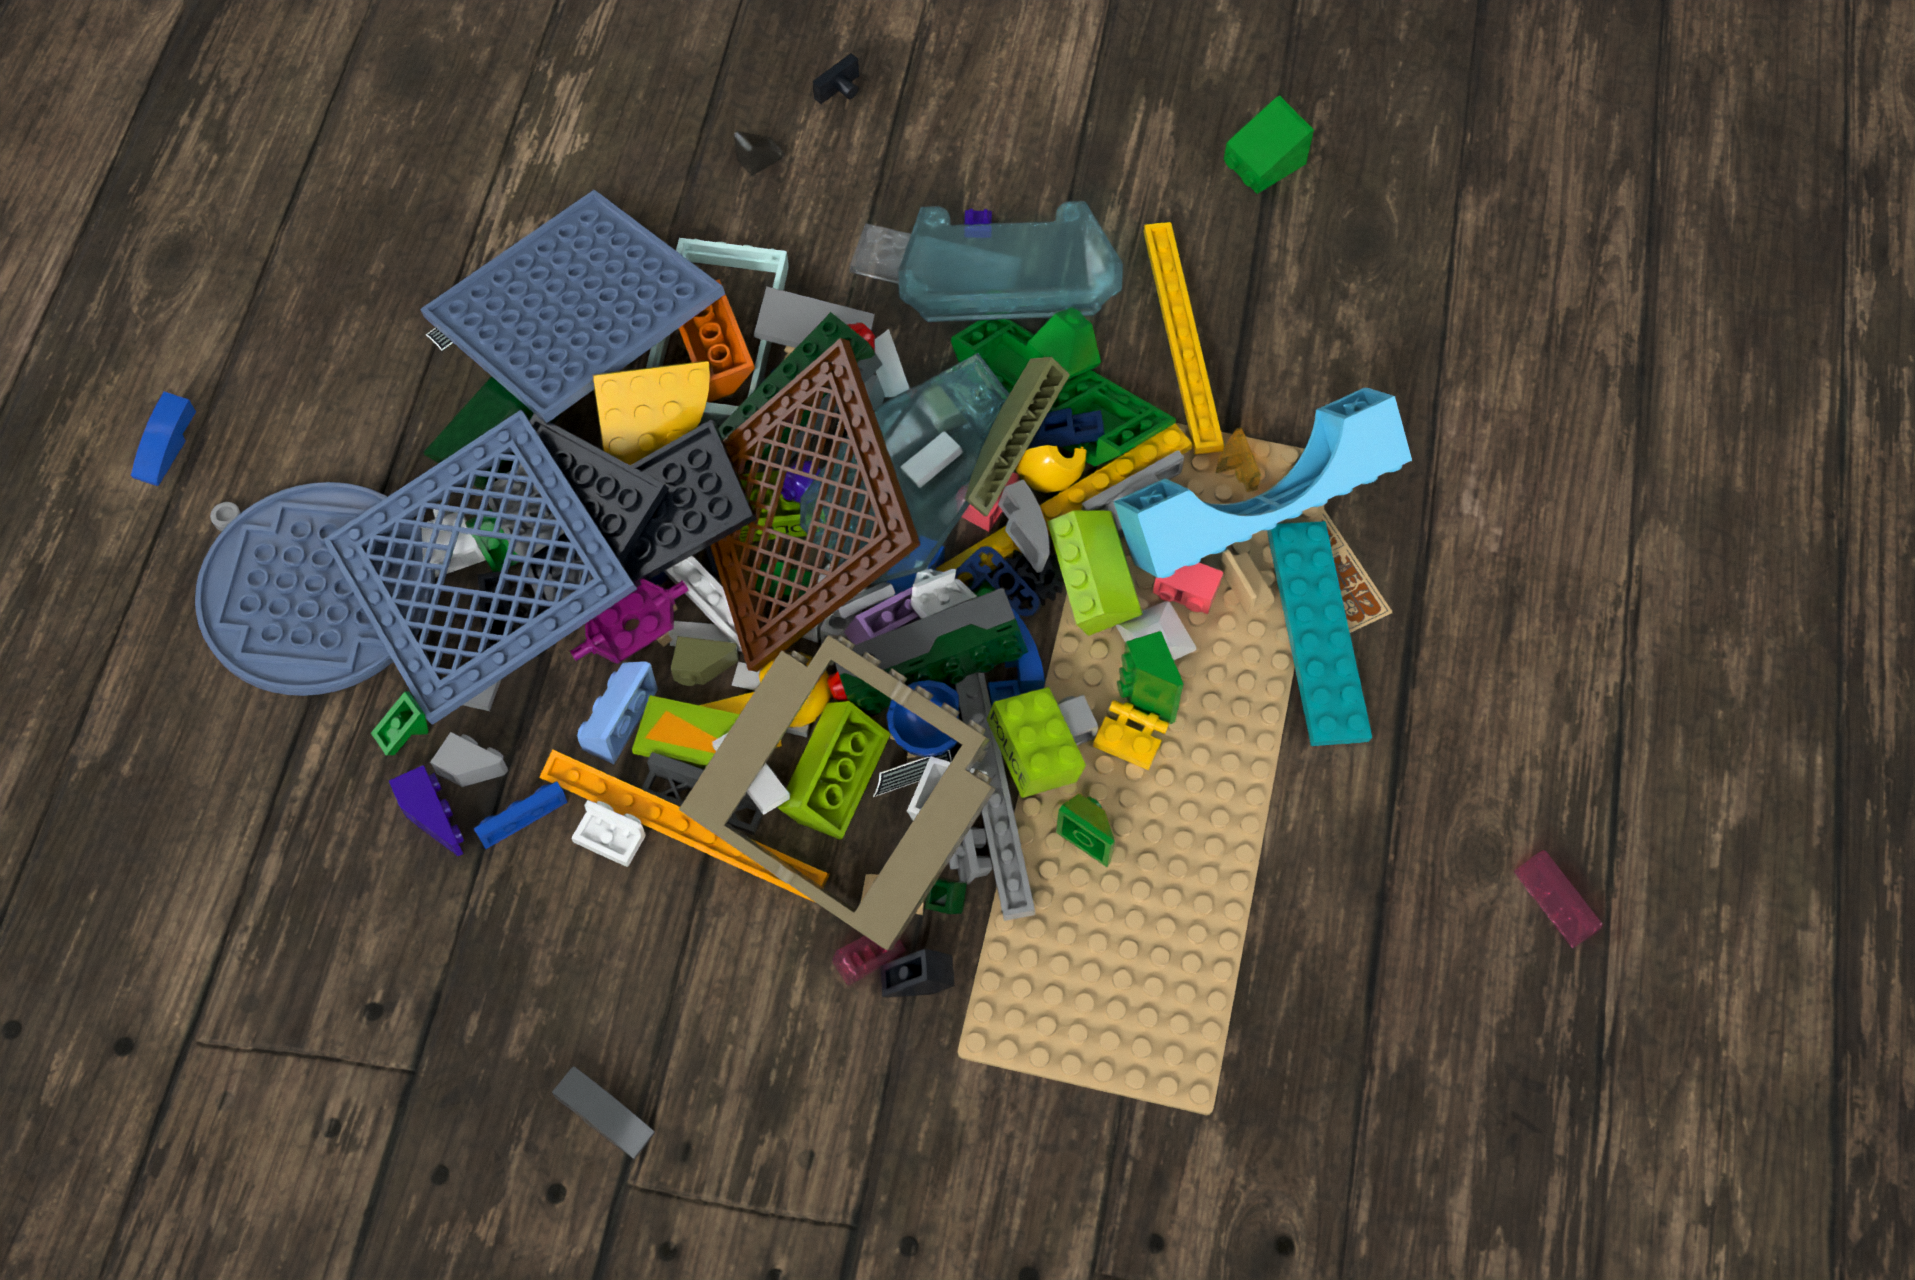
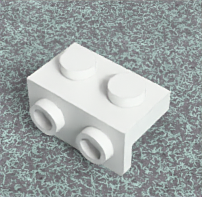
M587 800L584 805L587 812L572 836L573 843L628 867L646 836L641 821L631 814L625 813L623 816L614 812L610 805L602 801H598L596 804Z

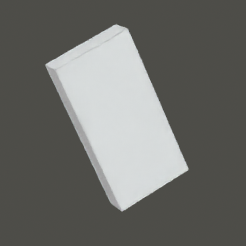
M943 431L900 468L918 488H921L960 456L963 450Z

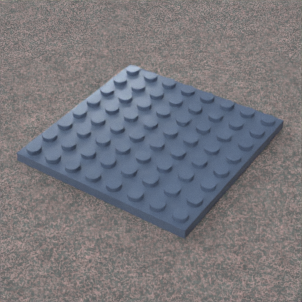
M593 190L420 310L425 319L547 424L594 390L593 375L620 371L725 295V291L721 284L596 190Z

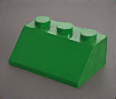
M1158 631L1126 641L1124 654L1121 655L1120 680L1117 681L1120 696L1122 698L1126 697L1127 701L1133 704L1137 710L1149 715L1151 712L1160 715L1159 719L1170 724L1175 723L1184 684L1162 632Z

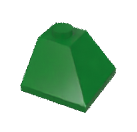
M1073 307L1055 313L1026 345L1038 358L1052 357L1070 374L1068 379L1094 369L1101 363L1092 323Z
M1079 793L1060 807L1056 833L1105 867H1108L1111 863L1115 840L1106 812L1097 800L1092 797L1086 798Z

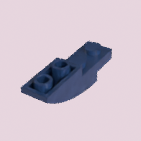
M1071 408L1048 413L1027 449L1045 445L1057 446L1058 448L1098 441L1099 437L1105 435L1101 410L1072 415Z

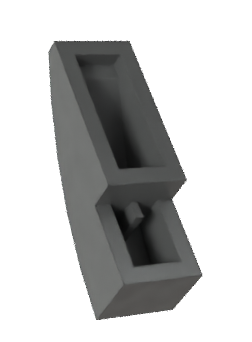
M575 1066L569 1070L552 1091L558 1101L634 1160L655 1134L641 1119Z

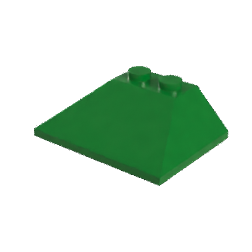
M997 311L990 313L951 338V344L965 379L972 382L978 389L985 390L996 397L1003 404L1031 358H1038L1026 347L1034 334Z
M1092 370L1065 383L1048 412L1071 408L1072 415L1101 410L1105 435L1099 437L1098 441L1063 446L1065 450L1073 454L1075 448L1081 449V447H1084L1087 450L1086 462L1093 466L1122 455L1176 422V418Z

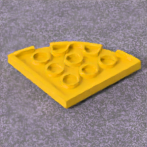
M709 361L593 375L603 451L628 465H632L697 428L704 413L709 392Z

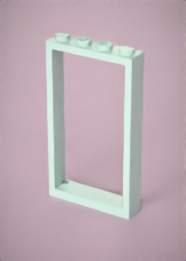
M679 238L676 251L690 262L775 272L773 288L784 290L789 268L787 251L698 239ZM670 335L651 348L646 368L663 366ZM762 339L760 341L748 397L759 387L764 379L772 344L770 341ZM706 402L700 422L706 423L712 419L717 425H722L739 406Z

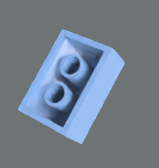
M645 661L622 663L618 671H614L611 674L607 683V690L603 696H599L596 699L592 715L588 721H584L578 730L577 737L583 751L615 764L644 714L649 695L655 696L658 691L651 664Z

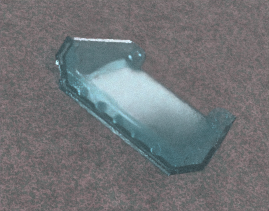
M1070 201L1061 204L1056 211V221L950 225V215L943 207H921L898 269L899 298L906 304L909 303L927 322L1049 318L1055 313L1070 307L1080 311L1083 316H1094L1102 309L1101 306L1112 295L1115 296L1122 290L1123 262L1085 201Z

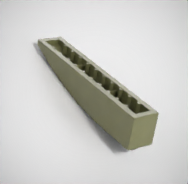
M1052 357L1031 358L1003 404L981 449L969 482L965 500L983 516H988L1070 376Z

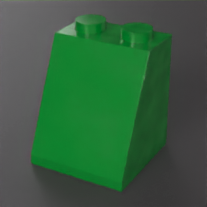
M1279 95L1226 143L1224 161L1230 169H1233L1242 178L1246 186L1251 187L1258 194L1306 165L1314 129Z

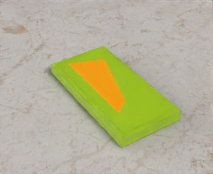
M649 695L632 748L633 754L650 757L651 753L654 752L694 767L705 769L716 752L712 742L727 734L740 714Z

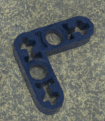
M985 546L979 548L956 569L955 579H958L965 572L972 574L974 581L969 589L973 593L986 581L995 590L1001 588L999 585L1000 577L1007 573L1012 574L1015 578V584L1010 590H1005L1010 606L1018 614L1025 617L1034 616L1040 610L1041 599L1038 594L1002 555L992 547ZM984 553L988 556L993 553L994 556L991 560L996 567L1000 568L1002 563L1005 566L998 570L993 578L990 577V574L994 573V571L987 565L983 567L980 565L983 562L981 556ZM1021 585L1025 589L1021 590L1020 593L1028 599L1034 598L1031 602L1033 606L1031 610L1027 608L1021 610L1022 601L1017 596H1014L1013 600L1009 597L1015 594Z

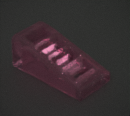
M864 936L836 950L832 961L846 984L851 985L880 968L881 965L904 953L906 949L901 941L898 940L893 950L886 951L880 945ZM870 944L873 945L879 956L875 957L869 948ZM861 951L867 962L864 963L857 952Z

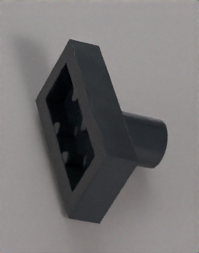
M850 53L813 80L814 99L822 104L837 92H840L849 100L854 98L859 90L858 86L852 82L859 77L858 58Z

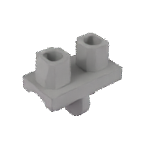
M971 827L949 861L950 869H957L959 880L967 882V885L975 878L987 876L992 870L990 857L977 856L975 848H983L986 844L987 838L984 828Z

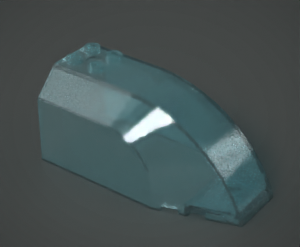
M978 353L896 395L874 410L921 545L872 582V585L926 570L970 505L965 500V495L973 470L990 429L1009 396L1008 391ZM945 431L961 447L963 453L921 488H918L903 473L900 467ZM842 442L840 444L836 459L844 461L848 447L847 443ZM853 453L851 463L858 465L855 454ZM827 463L817 476L824 477ZM835 463L830 480L838 482L842 465ZM849 467L846 485H853L857 469ZM862 478L860 489L867 491ZM817 480L811 483L801 497L800 526L806 534H808L822 484L821 481ZM829 484L825 501L832 503L836 486ZM843 489L839 503L840 506L847 507L851 493L850 490ZM858 493L854 510L862 511L866 495ZM871 504V507H870V510H869V515L875 516V513H874V510H873V507H872V504ZM823 505L819 522L826 524L830 507ZM837 510L834 527L841 528L845 512ZM852 514L848 528L849 532H856L859 516ZM867 519L862 536L871 537L875 521ZM817 526L813 540L815 544L820 545L824 528ZM831 532L827 548L835 550L839 533ZM846 536L842 553L850 554L854 538ZM861 541L859 550L867 545L868 542ZM826 552L825 556L831 562L833 554ZM840 557L838 567L848 559Z

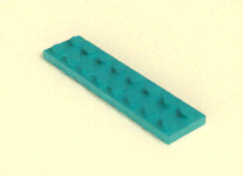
M1326 521L1278 524L1275 528L1267 530L1310 744L1311 746L1369 742L1372 739V733Z

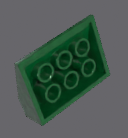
M491 376L427 447L424 455L439 464L518 411L522 410L529 421L535 413ZM560 413L558 416H556L549 422L555 424V422L561 417L562 413ZM501 460L497 473L506 474L511 471L514 461ZM476 476L474 486L481 490L486 489L489 477Z

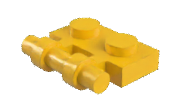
M1113 700L1109 711L1118 714L1119 717L1115 721L1105 716L1093 741V747L1149 770L1162 740L1153 737L1152 734L1154 730L1166 734L1170 723L1159 719L1160 715L1152 712L1149 715L1135 709L1134 705L1129 702L1123 704ZM1129 719L1144 725L1143 731L1141 732L1127 726Z

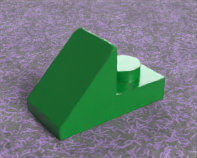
M477 516L465 522L467 528H474ZM484 516L480 530L493 532L496 518ZM500 528L499 533H504V530ZM472 535L492 571H501L509 547L508 540ZM511 560L510 567L518 563L519 561Z
M405 691L371 732L386 756L395 755L411 735H427L429 733L425 713L409 691Z

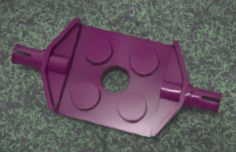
M643 578L640 579L641 585L637 587V590L585 623V637L587 639L574 649L569 650L575 661L577 662V660L592 652L594 655L597 653L618 664L674 629L673 605L676 604L674 600L689 591L683 580L668 590H663V588ZM629 620H639V625L636 629L632 631L625 630V625Z

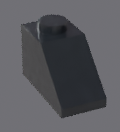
M922 949L880 966L882 997L931 995L955 986L953 957L950 954Z

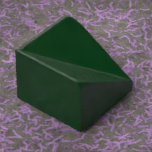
M939 877L925 898L924 909L946 914H961L964 907L967 882Z

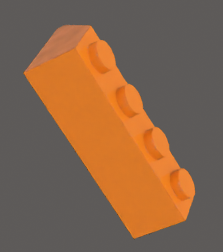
M726 294L678 328L691 362L709 361L710 379L707 402L734 394L755 369Z

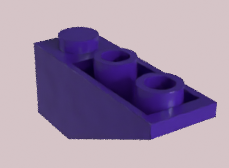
M424 765L389 780L399 807L407 819L455 855L460 856L464 854L459 844L464 842V838L458 825L451 826L448 817L452 816L453 813L446 798L440 800L437 794L442 788L435 773L429 775Z

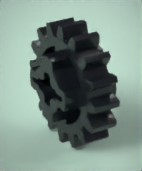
M1017 550L1013 551V559L1006 558V561L1015 571L1017 570V573L1038 594L1042 606L1045 605L1047 597L1054 601L1056 600V592L1062 593L1064 579L1056 554L1053 556L1049 554L1043 571L1037 573L1023 553ZM1009 573L1002 575L1004 577V588H1009V590L1013 588L1015 584L1014 576ZM1021 585L1020 589L1015 594L1010 596L1013 597L1015 595H1018V598L1022 602L1025 599L1029 600V606L1033 607L1031 602L1032 600H1034V598L1031 597L1028 599L1020 593L1021 590L1025 589L1023 585Z

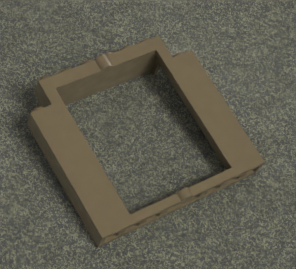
M828 635L808 666L806 664L809 659L797 651L793 650L789 654L781 650L679 810L885 950H893L996 789L989 784L992 778L978 769H975L974 773L970 772L976 761L981 762L987 753L984 748L990 739L983 735L986 729L970 719L966 724L958 719L957 716L960 712L945 702L939 707L930 701L934 695L917 685L915 690L905 685L904 683L907 680L905 676L892 668L889 673L879 668L878 666L881 661L866 651L863 656L854 652L852 649L855 644L843 636L839 635L837 639H834ZM834 662L962 744L857 909H854L727 823L828 665L832 666Z

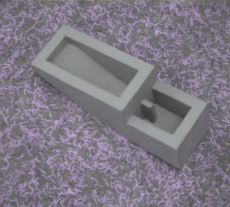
M1023 479L1004 488L998 505L1009 519L1005 531L1035 571L1040 573L1043 571L1050 554L1048 531L1041 508Z

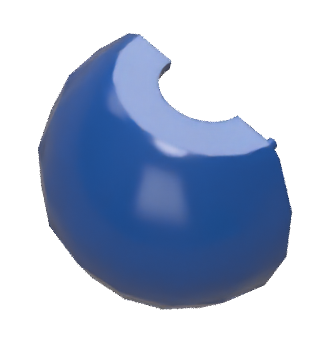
M926 680L913 682L908 685L913 690L918 685L934 695L930 701L939 707L945 702L959 711V694L946 684ZM894 700L890 702L887 713L889 732L896 743L910 754L922 757L942 755L957 744L956 740Z

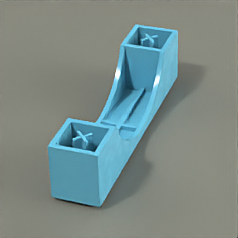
M1365 387L1316 409L1315 422L1310 439L1295 466L1276 485L1254 498L1230 504L1206 503L1201 501L1190 489L1164 478L1113 502L1134 565L1157 578H1166L1172 576L1175 570L1185 565L1192 566L1199 563L1201 558L1209 554H1218L1227 549L1226 546L1251 539L1254 533L1273 529L1282 520L1299 517L1303 514L1304 510L1310 507L1322 506L1328 502V499L1336 495H1345L1352 492L1353 488L1360 484L1372 483L1378 479L1377 476L1398 471L1402 468L1403 464L1412 461L1395 396Z

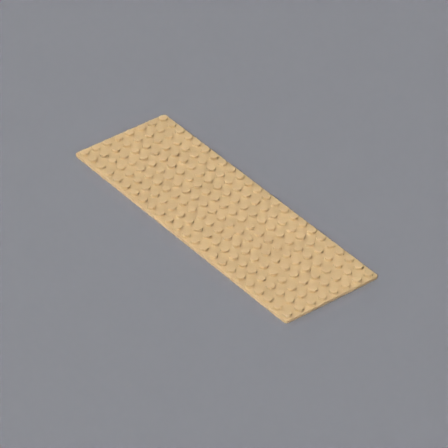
M1175 423L1191 441L1188 425ZM1221 432L1224 442L1223 451L1194 454L1192 445V449L1183 454L1184 461L1181 474L1170 479V481L1190 489L1201 501L1206 503H1237L1254 498L1276 485L1295 466L1305 449ZM1120 456L1097 465L1096 471L1101 469L1105 465L1109 464L1110 462L1114 461L1115 459L1119 458ZM1324 505L1310 507L1304 510L1303 514L1299 517L1285 519L1277 524L1321 522ZM1261 530L1252 534V538L1247 541L1235 542L1226 546V550H1230L1233 556L1247 551L1275 597L1273 604L1247 615L1224 575L1208 614L1193 612L1185 605L1175 601L1170 602L1194 642L1196 651L1174 660L1184 684L1175 723L1169 725L1166 734L1156 730L1152 734L1153 737L1162 740L1150 769L1146 770L1093 747V739L1077 745L1086 767L1076 783L1024 798L1019 793L1014 816L1035 915L1004 921L996 888L959 1042L958 1056L961 1059L1203 1115H1210L1213 1112L1295 668L1267 530ZM1125 536L1120 538L1141 610L1144 611L1164 602L1165 600L1153 593L1156 577L1134 565ZM1223 552L1209 554L1201 558L1199 563L1220 570L1219 566ZM1068 593L1044 688L1050 687L1057 704L1066 697L1074 696L1076 698L1084 695L1098 724L1099 731L1105 716L1115 721L1119 717L1118 714L1109 711L1112 701L1116 700L1123 704L1128 702L1126 697L1122 698L1117 687V681L1120 680L1119 668L1122 667L1121 655L1124 654L1126 643L1116 626L1088 636L1076 625ZM1130 719L1127 723V726L1141 732L1145 727ZM1079 793L1086 798L1092 797L1097 800L1106 812L1115 840L1111 863L1108 867H1105L1056 833L1060 807Z

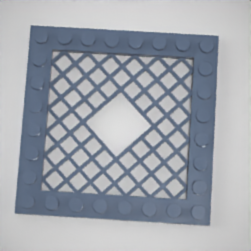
M522 410L513 414L323 539L415 700L425 713L426 719L432 725L637 590V587ZM501 460L514 461L510 474L497 473ZM520 463L529 477L517 475ZM476 476L489 477L485 491L472 489ZM495 478L508 480L504 493L492 492ZM514 481L527 483L524 496L511 494ZM533 485H535L542 498L530 497ZM452 492L464 494L460 507L448 505ZM470 495L483 496L479 510L467 508ZM490 497L502 499L499 512L486 511ZM442 499L441 504H435ZM509 500L522 502L518 515L505 513ZM528 503L541 504L537 518L525 516ZM547 506L556 520L544 519ZM426 509L439 510L435 523L423 522ZM446 511L458 513L454 526L442 524ZM465 514L477 515L473 529L461 527ZM484 516L497 518L493 532L480 530ZM503 519L516 521L512 534L499 533ZM522 522L535 523L532 537L519 535ZM402 525L414 526L410 540L398 538ZM542 525L555 526L551 540L538 538ZM421 527L433 529L429 542L417 541ZM561 528L570 542L558 541ZM440 530L452 532L448 545L436 544ZM392 532L391 537H387V536H386V535H388L389 533ZM459 533L510 540L495 593L443 585ZM377 541L389 543L385 556L373 555ZM517 541L530 543L526 556L513 555ZM396 544L408 545L404 559L392 557ZM536 544L549 546L546 559L533 558ZM415 547L427 548L423 562L411 560ZM556 547L569 548L566 562L552 560ZM434 549L446 551L442 565L430 563ZM575 550L585 565L572 563ZM511 560L524 562L520 576L507 574ZM373 561L383 562L380 573ZM390 563L402 565L398 578L386 577ZM531 563L544 565L540 579L527 577ZM409 566L421 567L417 581L405 580ZM550 566L564 568L560 582L547 580ZM428 569L441 570L437 584L424 582ZM570 569L583 571L580 585L566 583ZM589 573H591L594 579L587 583ZM505 580L518 582L515 596L502 594ZM386 583L396 584L393 595ZM525 583L538 585L534 599L521 597ZM403 585L415 587L411 601L399 599ZM545 586L558 588L554 602L541 600ZM422 588L434 590L431 604L418 602ZM564 589L576 590L562 599ZM441 591L454 593L450 607L437 605ZM461 594L473 596L469 610L457 608ZM480 597L493 598L489 613L476 611ZM500 600L513 601L509 616L496 614ZM519 603L533 604L529 619L515 617ZM398 605L409 606L406 617ZM539 606L550 607L536 617ZM416 608L429 609L425 623L412 622ZM435 610L448 612L444 626L431 625ZM455 613L468 615L464 629L451 628ZM474 616L487 618L483 632L470 631ZM494 619L507 621L503 635L490 634ZM514 622L524 624L511 633ZM412 628L423 629L420 640H418ZM429 630L442 632L438 646L425 644ZM449 633L462 635L458 649L445 648ZM468 636L481 638L478 652L464 651ZM488 639L499 641L485 650ZM425 650L436 652L433 664ZM443 653L456 655L452 669L439 668ZM462 656L473 658L466 664L459 667L462 660ZM438 673L446 674L447 676L441 679Z

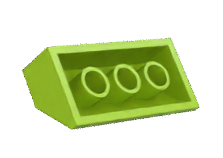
M1074 510L1047 521L1076 625L1090 636L1143 615L1111 511Z
M850 701L827 703L786 788L790 799L777 808L798 824L834 838L843 839L891 734Z

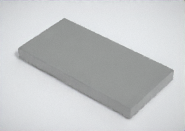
M766 286L754 338L796 348L830 312L845 324L862 322L870 330L875 314Z

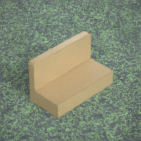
M1230 550L1224 551L1219 568L1224 572L1223 575L1247 615L1273 604L1275 597L1247 551L1233 556Z

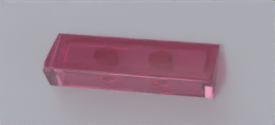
M1545 850L1537 853L1514 871L1572 949L1598 933L1603 927L1598 917Z

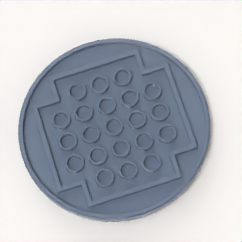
M320 482L304 484L281 490L265 497L244 510L226 526L204 558L199 571L195 593L196 616L199 628L209 648L224 667L241 680L257 688L285 695L306 696L335 692L354 686L376 675L394 662L323 540L387 498V496L372 489L348 483ZM402 525L398 538L410 540L414 526ZM421 528L419 531L417 541H422ZM392 532L389 533V534L386 535V536H387V537H391ZM377 541L373 555L385 556L389 543ZM396 544L392 557L404 559L408 545ZM422 547L414 548L411 560L423 562ZM373 561L380 573L383 562ZM390 563L386 577L398 578L402 565ZM409 566L405 580L417 581L421 567ZM434 569L427 570L425 583L435 584ZM386 583L393 595L396 584ZM403 585L399 599L411 601L415 587ZM422 588L418 602L431 604L434 590ZM398 605L406 617L409 606ZM416 608L412 622L424 623L429 609ZM412 628L417 636L421 629Z

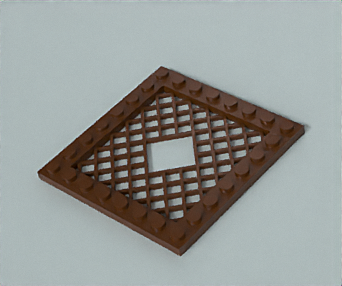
M843 338L837 340L723 440L740 480L747 481L745 492L751 505L755 506L754 512L757 520L747 525L749 529L745 542L740 541L741 529L710 545L748 671L758 672L776 658L781 650L785 651L921 545L849 340ZM829 393L831 396L827 410L819 409L823 394ZM836 402H837V405H838L840 414L834 413V409H835V406H836ZM809 410L811 413L807 427H802L800 423L803 412ZM818 413L825 415L821 432L814 430ZM832 417L839 419L835 435L828 434ZM790 427L791 431L787 444L780 443L784 428ZM845 428L849 439L842 438ZM798 430L805 432L801 448L794 447ZM812 434L819 436L815 452L808 451ZM826 438L834 440L829 456L822 455ZM841 442L848 444L844 461L836 459ZM766 443L772 444L768 461L761 459ZM779 447L785 448L781 465L775 463ZM792 451L799 452L795 469L788 467ZM853 453L855 454L858 465L851 463ZM806 455L813 456L809 473L802 471ZM821 459L828 461L824 477L816 476ZM751 460L753 462L749 476H743L745 462ZM760 463L766 465L762 481L756 480ZM835 463L842 465L838 482L830 480ZM773 467L780 469L776 485L769 484ZM849 467L857 469L852 486L845 484ZM787 471L822 482L806 540L771 529ZM862 478L867 491L860 489ZM754 484L761 485L756 501L750 500ZM829 484L836 486L832 503L825 501ZM767 488L774 490L770 506L763 504ZM843 489L851 491L847 507L839 505ZM858 493L866 495L861 512L854 510ZM871 504H872V507H873L875 516L869 515V510H870ZM823 505L830 507L826 524L819 522ZM762 508L768 510L764 526L758 525ZM837 510L845 512L841 528L833 526ZM852 514L860 517L855 533L848 531ZM867 519L875 521L870 538L862 536ZM817 526L824 528L820 545L813 543ZM756 529L763 531L758 547L752 545ZM832 531L839 533L835 550L827 548ZM770 533L776 535L772 551L766 550ZM846 536L854 538L849 555L842 553ZM783 538L790 540L786 556L779 554ZM861 541L868 542L867 545L859 550ZM797 543L804 545L800 561L793 559ZM811 548L818 549L814 566L807 564ZM750 549L757 551L753 567L747 564ZM826 552L833 554L829 571L821 569ZM764 554L771 556L767 572L760 570ZM840 557L848 559L838 567ZM778 559L784 561L780 577L773 575ZM791 564L798 565L794 582L787 580ZM805 569L813 571L808 587L801 585ZM820 573L827 575L824 579L817 583ZM758 574L765 577L761 593L755 589ZM772 579L779 582L775 597L768 595ZM786 584L793 587L789 602L782 601ZM800 589L806 591L804 595L798 598ZM766 600L773 602L769 618L763 615ZM780 605L787 607L780 614H778Z

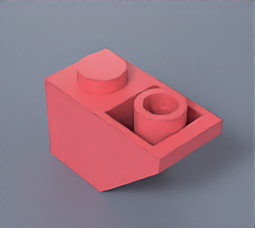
M1202 563L1192 566L1185 565L1175 570L1172 576L1166 578L1156 577L1153 593L1165 601H1175L1185 605L1193 612L1208 614L1221 585L1224 572Z

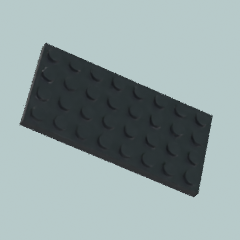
M712 419L630 465L669 487V490L625 558L622 566L635 586L641 584L640 579L649 580L757 520L719 429ZM565 533L558 538V541L570 542ZM546 545L536 552L533 558L546 559L549 546ZM556 547L552 560L566 562L569 548ZM575 550L572 563L585 565ZM531 563L528 577L540 579L544 565ZM550 566L547 580L560 582L564 568ZM570 569L566 583L580 585L583 571ZM589 573L587 583L594 579L591 573ZM531 584L534 593L536 594L538 585ZM545 586L541 600L554 602L558 588ZM564 589L562 599L576 590ZM540 606L542 613L550 608L546 606Z

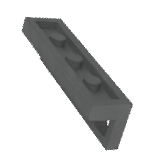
M652 752L647 762L650 771L642 786V790L681 807L684 801H681L678 792L688 788L692 789L704 770ZM656 776L668 780L671 785V789L661 793L650 790ZM746 792L732 814L733 818H730L727 823L735 829L755 835L763 813ZM744 808L756 811L751 824L739 821L735 812Z

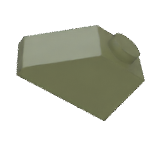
M678 636L671 665L674 681L685 686L706 684L739 661L737 643Z

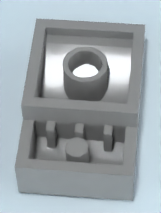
M520 463L517 475L529 477ZM498 479L495 481L492 492L504 493L508 480ZM514 481L511 494L524 496L527 483ZM533 485L530 497L542 498L535 485ZM490 497L488 501L490 508H492L493 512H499L502 499ZM509 500L505 513L518 515L522 502ZM528 503L525 516L537 518L541 504ZM547 506L544 519L556 520ZM503 519L501 528L504 530V533L512 534L516 521ZM522 522L519 535L532 537L535 523ZM542 525L538 538L551 540L555 526ZM561 528V531H560V535H562V534L564 533V531H563L562 528ZM517 541L514 552L519 556H526L530 543ZM536 544L534 554L546 545Z

